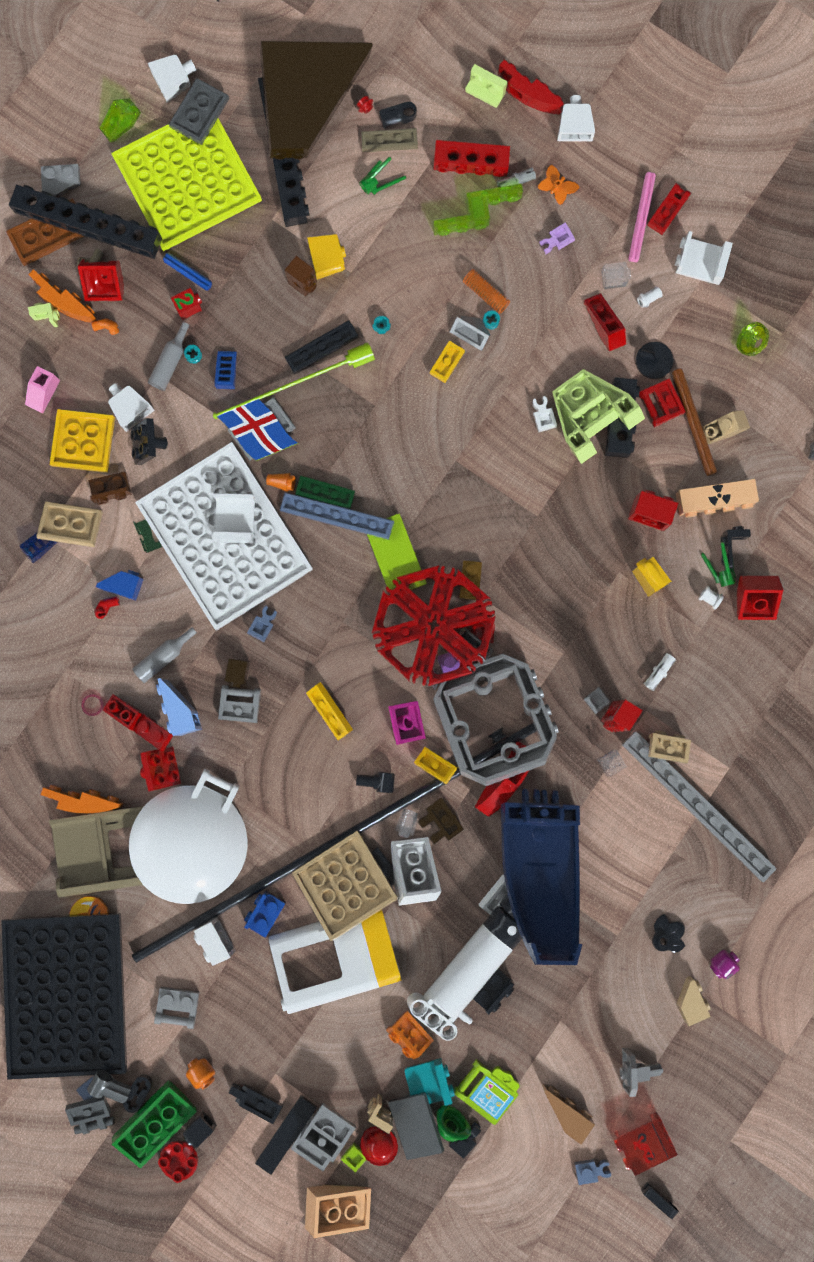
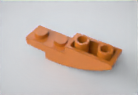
M33 269L28 274L40 287L36 293L46 303H51L59 312L84 322L91 323L97 321L93 316L95 312L87 304L83 306L80 303V297L76 293L72 292L70 294L66 289L62 292L56 285L52 287L48 283L50 280L42 272L38 274Z
M50 785V787H43L40 794L59 801L56 809L74 813H99L123 806V803L118 801L119 798L111 795L107 797L100 796L101 792L89 789V792H82L81 797H79L80 794L77 792L68 791L66 793L61 791V787Z

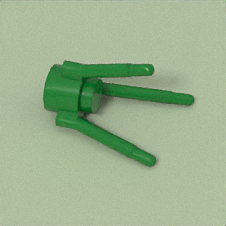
M388 157L383 163L379 160L359 182V185L367 195L369 193L375 195L377 192L406 179V176H402L379 187L376 186L378 181L375 176L391 161V157Z
M721 542L725 570L719 572L720 576L717 575L706 555L701 553V556L714 576L716 584L720 583L721 587L735 584L736 575L734 572V562L733 568L730 569L724 542Z

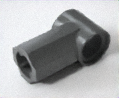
M98 1070L87 1091L95 1098L105 1096L123 1104L128 1099L131 1086L113 1079L111 1074L104 1070Z

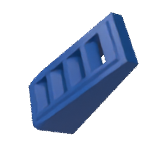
M218 351L215 373L216 389H235L237 352ZM222 357H232V360H222ZM222 364H231V367H221V366H222ZM221 371H231L230 374L221 373ZM221 377H222V378H230V381H229V380H221Z

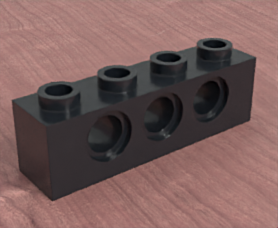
M617 377L613 379L612 385L630 394L636 401V397H639L640 386H637V379ZM619 418L610 423L607 428L605 456L628 458L635 448L632 434L636 432V425L629 430ZM617 433H623L626 440L618 439Z

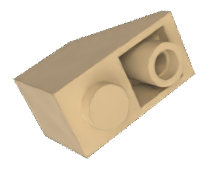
M744 410L733 411L702 426L707 443L712 444L749 429L750 425Z
M691 976L686 977L677 1001V1006L684 1022L688 1026L711 1017L708 1010H711L709 1003L700 994L703 991L699 981L694 980Z

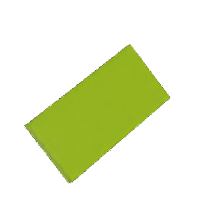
M400 513L386 518L394 521L389 540L367 534L386 586L391 590L396 588L392 582L393 580L398 581L396 577L421 571ZM425 580L410 584L409 589L414 590L427 585Z

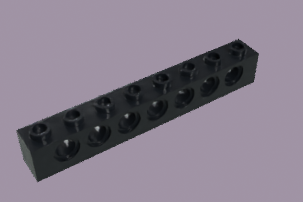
M261 77L258 78V83L266 120L263 81ZM273 158L285 226L306 224V216H310L308 204L304 205L303 201L307 197L305 187L300 185V181H303L302 171L297 169L296 164L300 163V160L294 158L278 160ZM287 166L292 167L290 170H284ZM289 184H295L292 188L287 187ZM293 201L299 202L295 206L290 205Z
M16 184L9 202V207L16 214L155 259L162 241L159 231L152 226L144 227L134 220L126 221L116 214H112V216L105 214L104 211L98 208L93 210L82 203H72L64 197L56 198L46 191H35L28 185L20 186ZM55 206L53 210L48 211L50 207ZM72 212L69 217H65L67 213ZM86 218H90L88 222L83 223ZM103 224H108L106 228H101ZM126 230L123 234H118L119 231ZM143 235L141 240H136L138 236Z

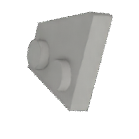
M79 165L41 166L42 191H46L55 197L57 195L62 196L68 190L80 186Z

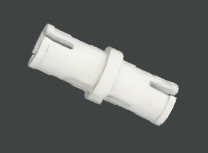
M666 653L660 663L654 666L652 674L644 682V685L654 691L662 678H666V673L676 661L675 658Z

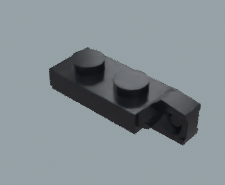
M233 1083L228 1092L236 1097L235 1102L239 1104L238 1106L271 1124H274L283 1107L282 1103L245 1084L241 1087Z

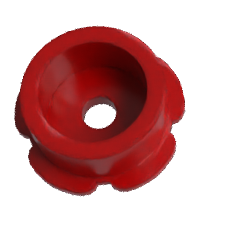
M368 96L360 99L356 105L359 113L364 112L367 114L373 108V99H370Z

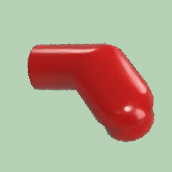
M118 596L100 600L94 611L96 618L103 619L110 607L119 606Z

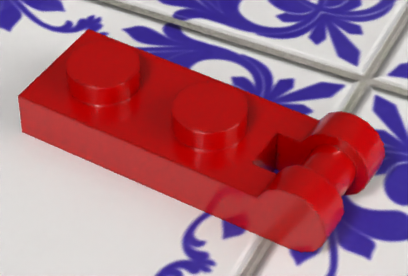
M675 183L647 224L648 227L662 236L692 194L688 190L681 189V185ZM675 194L681 197V199L676 198Z

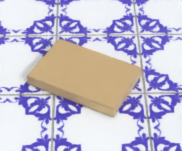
M45 501L36 536L38 539L95 547L103 512L98 509Z

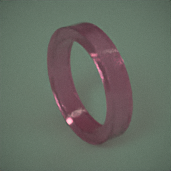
M90 694L83 699L81 707L85 714L96 716L102 712L104 702L100 696ZM89 697H96L101 703L99 711L94 714L88 713L85 709V701Z

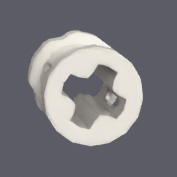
M707 585L698 599L707 602L715 610L722 602L724 595H719Z

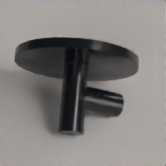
M649 342L643 345L636 355L637 369L647 378L660 379L666 376L672 369L673 354L666 345L660 342Z

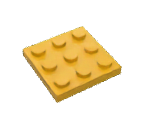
M57 409L49 465L108 473L115 417L113 415Z

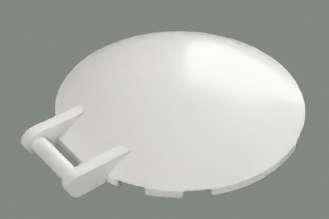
M204 769L196 786H179L163 791L142 808L131 829L129 855L137 877L149 891L170 902L193 904L219 895L234 882L245 862L248 842L243 819L232 804L240 785L236 783L233 785L210 774L209 770ZM207 780L230 791L228 797L204 786L205 781Z

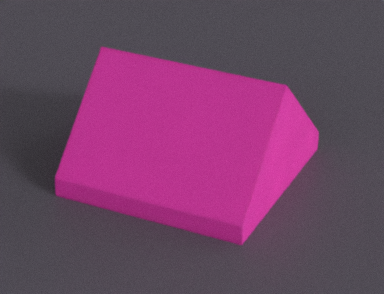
M418 701L388 706L396 745L426 739Z

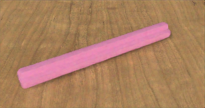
M647 172L645 175L629 254L630 262H638L656 177L655 173Z

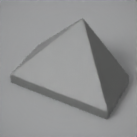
M458 315L450 330V333L480 351L483 350L490 336L481 318Z

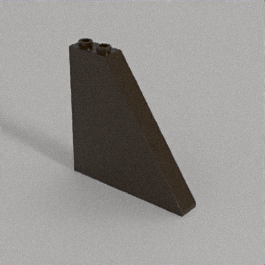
M261 41L260 60L270 158L278 160L294 158L299 160L308 157L369 59L373 47L372 43Z

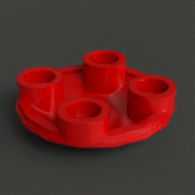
M173 1141L163 1148L158 1165L167 1177L176 1183H180L191 1177L198 1166L197 1152L193 1146H190L185 1141Z

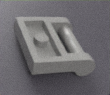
M222 685L218 719L258 723L261 689L229 688L228 685ZM228 695L253 697V703L227 701Z
M161 987L159 989L154 1024L168 1023L194 1029L200 992ZM166 1009L188 1012L190 1014L189 1018L163 1015V1011Z

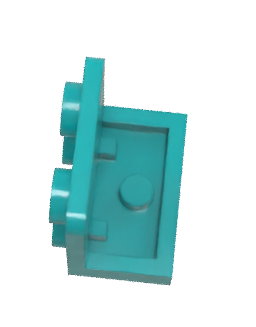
M442 1058L405 1068L410 1095L426 1092L429 1104L444 1101L445 1106L453 1104L452 1097L455 1096L453 1085L448 1084L447 1077L450 1074L447 1064L443 1065Z

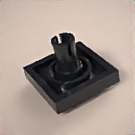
M146 418L131 429L130 438L133 440L131 454L134 459V465H143L156 457V448H167L168 441L166 437H155L154 419Z

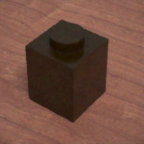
M228 658L224 681L229 682V686L240 688V685H246L250 663Z

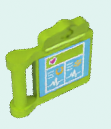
M476 1059L472 1064L473 1068L459 1086L453 1088L454 1093L485 1119L496 1125L517 1098L519 1082L513 1078L511 1072L505 1071L499 1066L490 1071ZM481 1071L484 1075L467 1096L464 1091Z

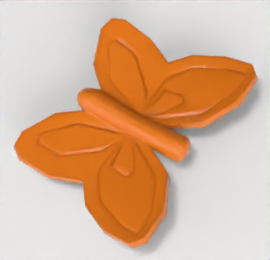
M550 165L547 169V178L538 185L539 190H551V194L555 193V199L559 205L564 203L567 194H572L580 188L575 182H563L565 180L564 176L559 180L560 173L553 165Z

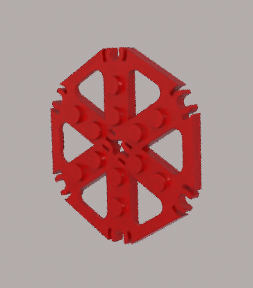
M438 565L396 577L398 581H392L396 588L391 590L386 587V592L389 595L384 591L382 593L372 629L373 639H381V642L375 644V647L380 649L377 652L409 682L412 674V682L415 683L418 677H422L423 686L427 684V678H429L428 686L466 676L472 674V671H476V667L472 664L474 661L483 664V659L480 656L486 659L496 616H494L495 610H486L487 607L492 606V601H490V597L459 570L455 576V568L451 569V573L446 574L444 572L445 566H442L440 569L441 573H438L440 568ZM428 578L435 581L429 606L409 589L410 584ZM457 585H462L476 598L474 603L448 610L453 589ZM391 604H396L413 619L412 621L388 628L383 625L387 608ZM436 617L439 627H435L432 632L429 623H433ZM482 623L485 626L481 645L478 648H474L455 631L459 628ZM419 640L413 666L405 667L392 655L394 647ZM439 644L460 663L458 669L443 674L434 673L433 667Z

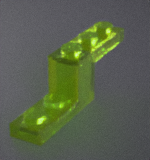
M522 184L466 193L468 215L434 220V235L446 236L451 232L464 233L469 229L476 228L481 230L486 228L490 223L488 204L498 205L505 201H518L522 198Z

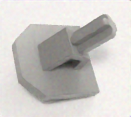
M622 1048L620 1078L623 1080V1089L629 1097H636L638 1082L650 1081V1077L660 1076L663 1073V1068L659 1063L650 1065L636 1063L635 1055L628 1048Z

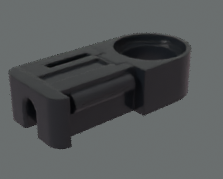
M404 102L380 110L379 114L383 128L386 129L387 126L400 122L405 124L414 121L417 116L416 105L412 102ZM406 108H411L414 113L411 116H406L403 111Z
M646 1182L641 1188L643 1195L673 1220L679 1210L652 1187L649 1182Z

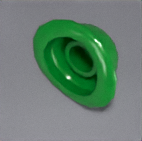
M449 1105L441 1106L438 1109L436 1118L440 1136L450 1142L468 1139L471 1135V1127L465 1116L455 1107Z

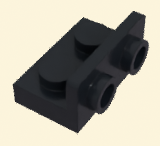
M498 968L473 1000L485 1009L488 1015L491 1012L495 1013L501 1006L500 1001L512 994L515 984Z

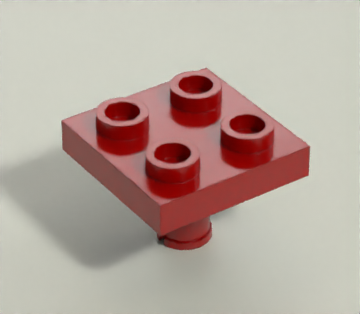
M173 746L165 748L164 751L157 749L140 753L143 765L140 769V775L146 779L148 792L181 784Z

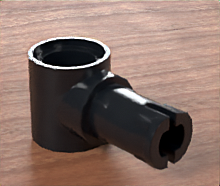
M378 772L374 776L357 774L356 786L373 787L376 792L394 793L395 774Z

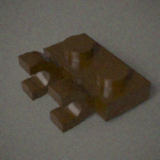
M442 798L425 809L428 814L417 821L421 828H424L432 821L438 826L440 830L428 837L433 844L443 837H446L449 841L464 830Z

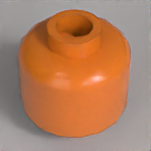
M195 1058L187 1065L189 1069L186 1072V1077L194 1088H202L203 1090L215 1080L216 1071L207 1059L198 1060Z

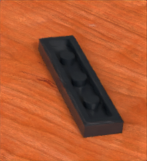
M350 320L284 358L292 372L296 374L359 338V335Z
M301 1095L255 1164L272 1175L317 1106Z

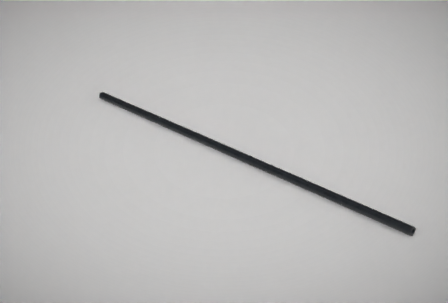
M533 723L472 757L474 764H480L499 754L501 748L506 743L516 744L535 733L536 730ZM458 766L449 782L461 775ZM437 778L133 953V960L136 963L288 876L354 832H364L445 784Z

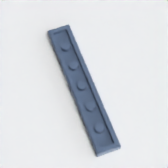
M286 492L280 507V511L387 540L390 539L394 525L393 520Z

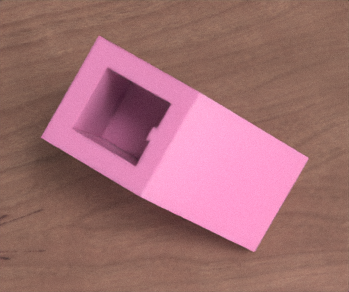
M37 366L28 382L25 405L44 413L60 380L53 373Z

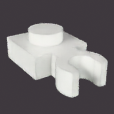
M545 396L542 397V405H538L536 399H533L532 402L533 407L538 411L533 413L538 432L557 427L552 408L546 409L547 398Z

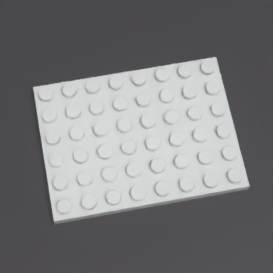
M232 442L135 502L216 631L313 570ZM220 491H230L231 494H239V491H247L253 494L255 497L253 543H223L212 540V532H215L216 499L214 498V493L219 494Z

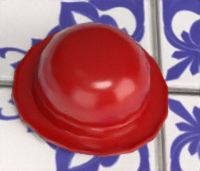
M372 1126L364 1131L360 1147L366 1160L377 1166L388 1165L392 1162L398 1152V1142L392 1131L388 1134L377 1126Z

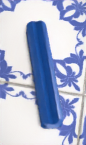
M166 253L163 257L164 263L206 291L212 287L211 280L172 254Z

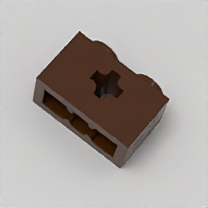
M295 256L285 269L287 282L306 297L309 293H313L317 287L315 270L298 256Z

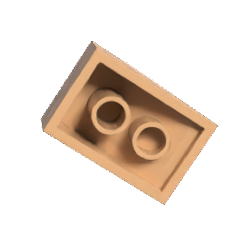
M338 1185L308 1187L305 1229L313 1238L369 1229L371 1188Z

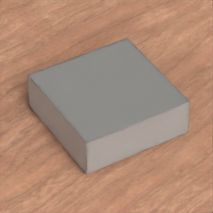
M599 687L583 699L594 714H597L611 703Z

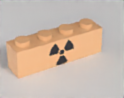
M755 479L682 489L676 493L677 503H679V516L685 515L686 518L695 517L697 513L704 512V515L716 513V510L722 509L723 512L734 511L736 507L750 509L759 502Z

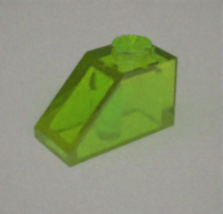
M130 98L113 100L99 129L110 143L114 142L134 127L141 112Z

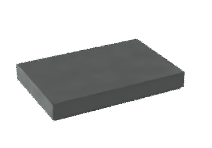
M196 78L168 124L169 127L202 145L229 101V95Z
M426 1092L392 1099L388 1102L407 1160L443 1153L444 1147Z

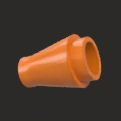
M291 473L267 475V485L287 492L289 490L293 491L295 488L296 477L291 475Z

